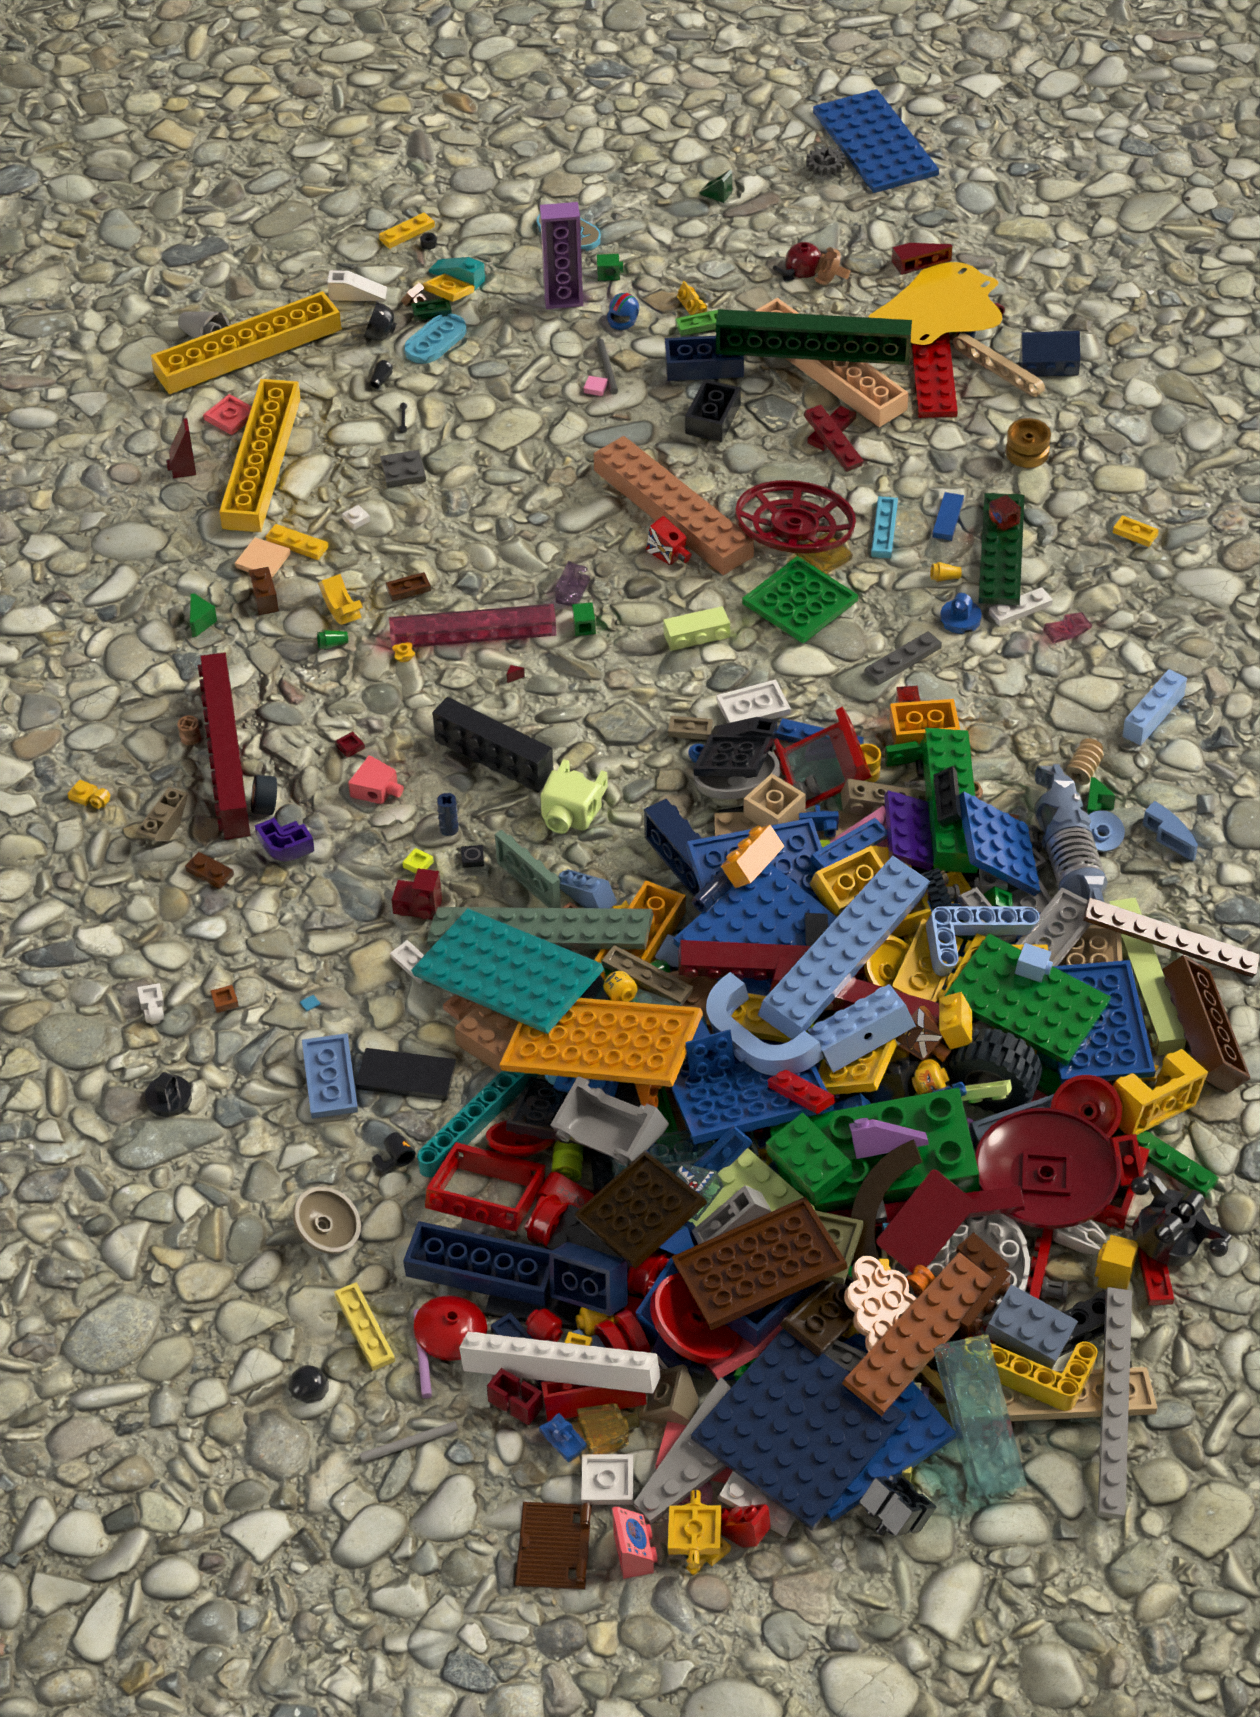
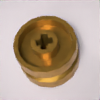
M1032 418L1014 421L1007 431L1006 456L1008 460L1016 466L1024 468H1035L1044 464L1049 456L1050 428L1044 422Z

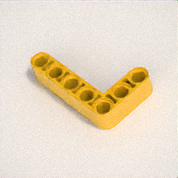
M969 1337L964 1341L960 1364L967 1370L1059 1410L1070 1411L1075 1407L1093 1371L1098 1351L1095 1345L1090 1342L1078 1343L1061 1374L985 1340Z

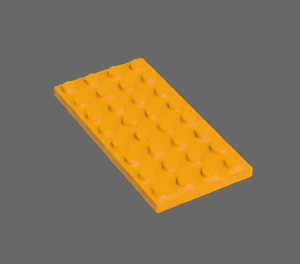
M579 998L548 1034L519 1022L499 1065L502 1071L574 1078L579 1076L584 1079L673 1087L687 1054L685 1042L693 1039L703 1013L701 1008Z

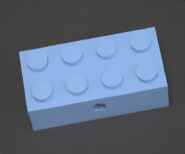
M889 984L885 987H880L871 995L857 1000L855 1004L846 1009L837 1011L830 1018L816 1023L812 1028L808 1029V1032L820 1042L824 1056L823 1059L834 1073L916 1027L906 1004Z

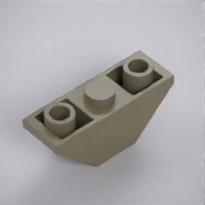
M168 787L137 829L136 834L154 841L170 840L180 826L188 793Z

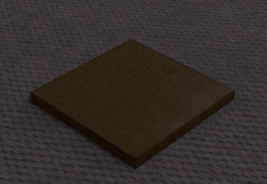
M645 1150L581 1207L574 1216L576 1220L636 1269L707 1204V1201Z

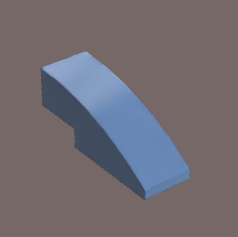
M1154 801L1145 810L1143 826L1157 833V842L1194 861L1198 847L1195 838L1176 815Z

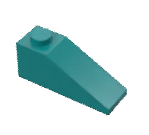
M470 257L439 259L429 268V273L434 275L447 274L475 286L474 291L485 281L484 263Z

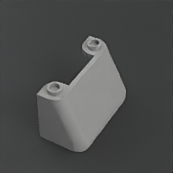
M578 1076L551 1123V1127L557 1132L556 1136L565 1142L572 1140L611 1156L619 1164L627 1166L645 1150L647 1151L667 1129L669 1123L657 1107L646 1104V1106L640 1105V1107L634 1106L605 1094L598 1087L597 1089L590 1088L588 1086L589 1081Z

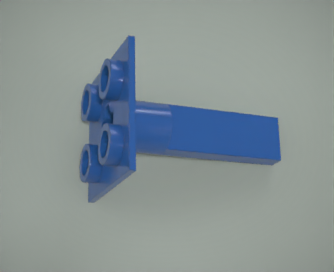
M701 1019L693 1039L685 1042L691 1080L735 1067L731 1030L710 1035Z

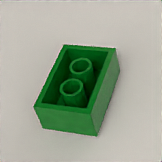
M801 1113L766 1142L769 1157L815 1205L853 1175L851 1161L804 1113Z

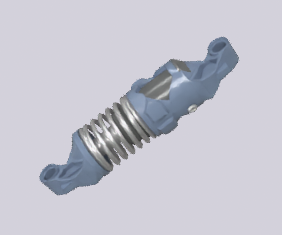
M1053 764V766L1039 765L1035 770V782L1037 785L1047 788V790L1036 801L1034 811L1040 828L1045 833L1041 843L1049 855L1058 890L1064 888L1086 900L1093 898L1104 902L1102 893L1107 888L1108 881L1103 871L1104 869L1090 828L1091 819L1082 810L1083 803L1079 793L1076 792L1075 783L1069 776L1064 774L1060 764Z

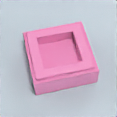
M589 376L584 386V393L603 396L608 384L607 379Z

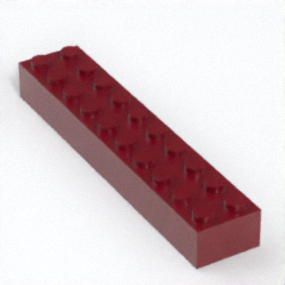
M226 652L201 655V664L197 666L199 677H203V679L199 680L201 692H205V694L201 695L202 705L207 707V709L203 710L205 723L209 722V724L205 725L207 738H211V740L207 741L209 754L213 753V755H209L210 768L215 769V771H211L212 784L217 785L213 787L214 800L219 801L215 803L216 816L221 817L217 819L219 832H224L225 840L251 836Z

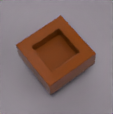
M232 985L210 991L217 1013L239 1007Z

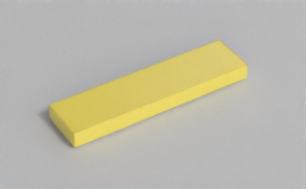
M357 1282L334 1291L335 1298L372 1371L394 1363L395 1357Z

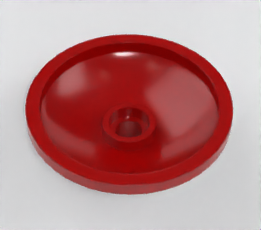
M1078 1075L1068 1079L1057 1089L1051 1102V1108L1068 1111L1087 1119L1100 1128L1108 1138L1116 1132L1121 1122L1122 1103L1117 1091L1109 1082L1094 1075ZM1088 1108L1093 1109V1114L1091 1116L1086 1115V1110Z
M508 1120L493 1125L486 1132V1142L490 1147L500 1153L519 1158L535 1155L547 1149L555 1142L552 1139H539L536 1136L517 1135L514 1132L506 1131V1122Z
M440 1296L429 1300L420 1307L414 1319L413 1331L417 1343L429 1355L442 1360L456 1361L461 1360L459 1347L467 1332L487 1334V1321L483 1312L471 1301L458 1296Z

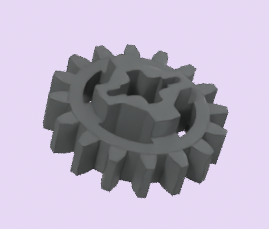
M822 146V149L816 147L815 151L810 150V154H807L806 167H808V171H813L814 175L819 173L820 177L823 175L830 177V174L836 176L837 172L841 173L842 169L845 168V156H843L842 151L838 152V148L833 150L831 146L828 148Z

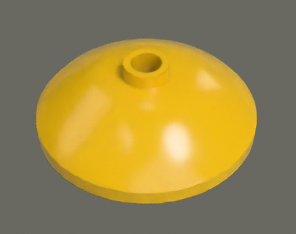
M889 936L864 964V970L869 983L882 987L889 984L892 985L909 948L906 942L895 936Z

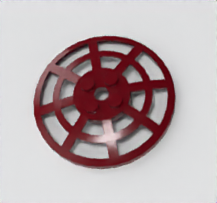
M776 480L755 485L740 496L735 508V518L738 526L746 535L764 546L790 553H819L837 548L850 539L856 525L854 510L843 497L823 486L803 481ZM773 491H794L793 499L769 501L764 493ZM801 492L817 495L827 499L830 503L822 508L814 503L801 500ZM755 497L763 504L756 509L754 515L742 511L746 503ZM792 505V507L776 508V506ZM800 506H801V507L809 508V509L814 510V511H816V512L813 514L812 512H810V511H808V510H806V509L800 508ZM839 507L846 515L848 524L836 525L834 517L829 512ZM766 510L772 514L771 520L760 518V516ZM741 517L752 521L758 534L749 529ZM825 517L830 526H819L818 519ZM759 524L770 526L772 532H763ZM848 530V533L842 538L829 543L836 531ZM817 532H829L822 540L815 537ZM781 537L783 539L789 540V543H784L773 538ZM808 540L812 542L811 544L797 545V541Z

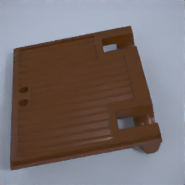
M523 1502L515 1586L586 1589L592 1505L589 1503H583L582 1505ZM573 1514H580V1523H573ZM569 1569L576 1570L575 1579H568Z

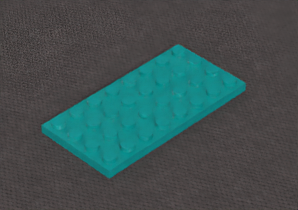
M468 908L411 969L415 977L546 1034L552 1030L604 970L602 963Z

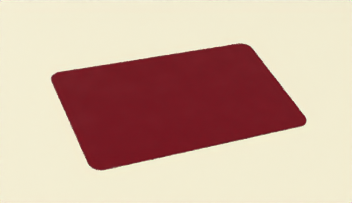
M931 1170L878 1237L877 1245L912 1274L916 1265H922L927 1268L973 1210L975 1201L939 1171Z

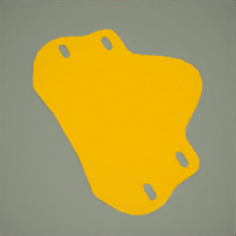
M941 263L923 269L904 290L868 317L912 320L911 343L919 345L930 344L939 336L948 332L987 330L998 326L1002 321L1000 310L988 297V294L998 286V280L982 274L973 266L965 263ZM962 268L967 269L963 274H958ZM984 282H990L986 287H981ZM925 334H928V335H929V337H928L927 339H925V340H923V341L920 340V338H921L923 335H925Z

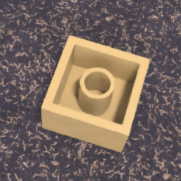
M771 773L744 798V816L761 827L795 821L799 818V813L805 812L806 794Z

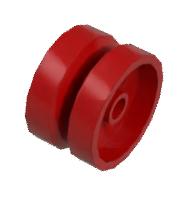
M629 1310L616 1314L613 1322L606 1319L594 1326L595 1335L599 1336L606 1348L651 1353L642 1327Z

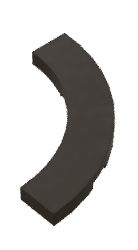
M915 1139L898 1146L884 1156L869 1172L857 1193L851 1218L862 1220L863 1229L853 1256L855 1262L863 1256L880 1258L875 1232L877 1213L890 1186L906 1171L923 1163Z

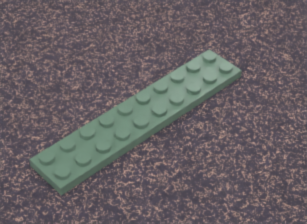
M438 907L433 917L427 943L429 947H432L468 908L565 949H611L615 945L621 949L646 950L653 912L652 909Z

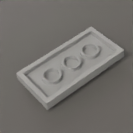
M1061 888L1041 912L1040 919L1032 932L1028 935H1023L1015 945H1024L1025 943L1030 945L1047 944L1048 951H1051L1050 961L1053 962L1052 966H1058L1091 925V923L1083 921L1087 900Z

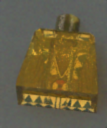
M615 1403L577 1409V1422L583 1439L587 1443L589 1454H612L626 1447L629 1444L628 1430L640 1427L636 1413L622 1416L618 1405Z

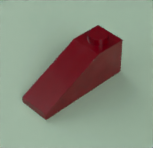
M935 243L902 244L892 247V263L901 275L952 261L953 246L951 244Z
M183 418L169 449L170 459H166L167 469L172 471L173 479L196 475L187 418Z

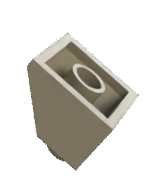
M682 1364L660 1370V1379L653 1394L645 1393L647 1405H641L638 1418L643 1421L667 1425V1421L687 1425L697 1412L699 1399L687 1366Z

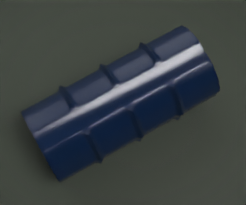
M443 793L437 798L440 832L445 836H453L459 830L456 797L451 793Z
M723 869L693 897L692 904L699 912H707L733 886Z

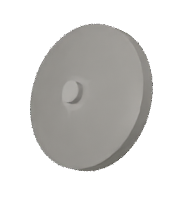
M769 751L757 777L725 778L723 776H694L695 786L701 793L713 798H745L771 773L779 778V760L774 753Z

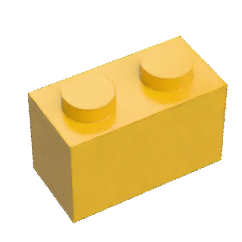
M962 992L939 998V1031L950 1050L972 1042V1009Z

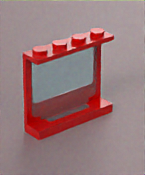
M843 706L835 710L839 722L786 748H783L778 739L774 740L776 749L773 750L774 754L781 761L779 766L783 776L786 775V778L783 780L793 786L794 783L798 781L803 782L806 780V777L814 775L820 786L822 794L816 797H809V800L805 802V810L841 793L847 779L865 781L872 777L851 719Z

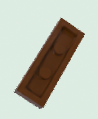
M1003 1268L960 1321L959 1334L969 1338L972 1332L977 1333L984 1317L994 1312L998 1304L997 1301L1001 1296L1004 1297L1011 1285L1010 1272Z

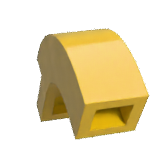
M341 574L318 582L325 603L339 624L343 625L362 618L359 612L363 608L361 601L354 602L351 599Z

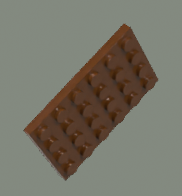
M806 1196L671 1257L674 1266L710 1330H714L848 1269L847 1262Z

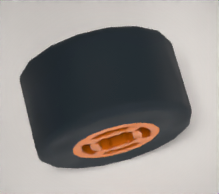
M255 775L251 792V811L253 814L273 815L277 800V778L275 776Z

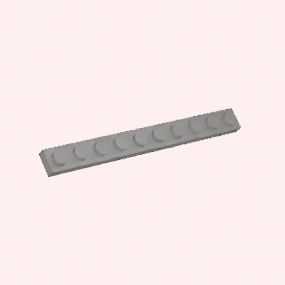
M1107 1287L1105 1296L1097 1516L1123 1520L1126 1505L1132 1291Z

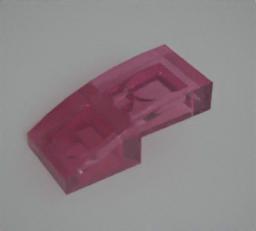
M1083 612L1066 614L1063 621L1045 623L1043 631L1052 643H1057L1088 631L1092 628V624Z

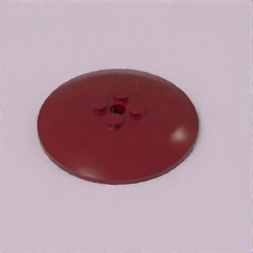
M1030 1108L1001 1118L982 1136L975 1155L981 1191L1020 1186L1025 1211L1003 1214L1019 1223L1037 1228H1068L1093 1219L1111 1203L1118 1190L1120 1181L1119 1157H1116L1112 1143L1106 1134L1087 1119L1060 1109ZM1043 1171H1048L1052 1174V1176L1044 1177L1040 1173Z

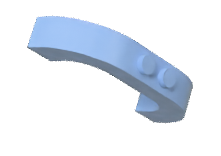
M731 972L719 980L709 993L706 1010L712 1031L715 1034L731 1030L734 1055L740 1062L744 1061L761 1073L775 1076L785 1069L794 1074L805 1071L824 1058L820 1042L806 1031H803L787 1043L769 1045L759 1040L731 1017L733 1012L746 1002L749 996L745 983Z

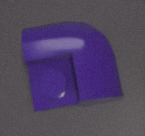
M274 817L255 825L258 840L267 854L274 860L282 862L294 861L314 852L313 837L304 824L298 825L297 821L280 827Z

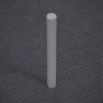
M453 1421L359 1453L362 1463L456 1432L458 1431L457 1424Z

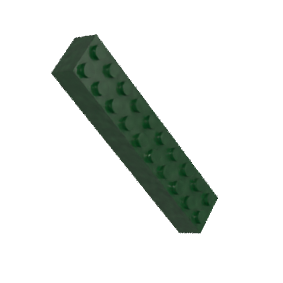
M718 309L716 320V354L909 365L912 320Z

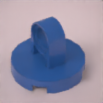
M958 593L953 600L947 602L942 607L940 612V621L944 623V628L952 633L964 634L966 630L970 629L975 631L981 623V609L965 593Z

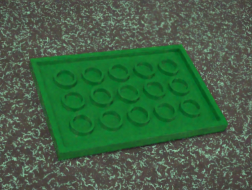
M989 933L945 996L962 992L972 1009L973 1017L995 1029L1002 1030L1003 1033L1013 1034L1015 1038L1025 1041L1026 1045L1068 1066L1110 1003L1111 996L1053 966L1050 974L1044 975L1042 982L1015 974L1022 950Z

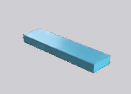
M878 496L871 557H892L898 498Z

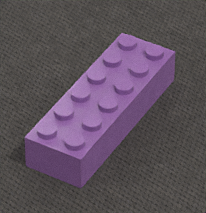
M578 202L540 205L543 284L546 309L583 306L581 230Z

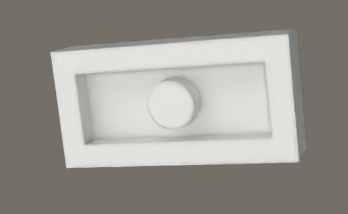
M408 940L390 953L391 958L419 984L425 981L415 977L411 971L424 955Z

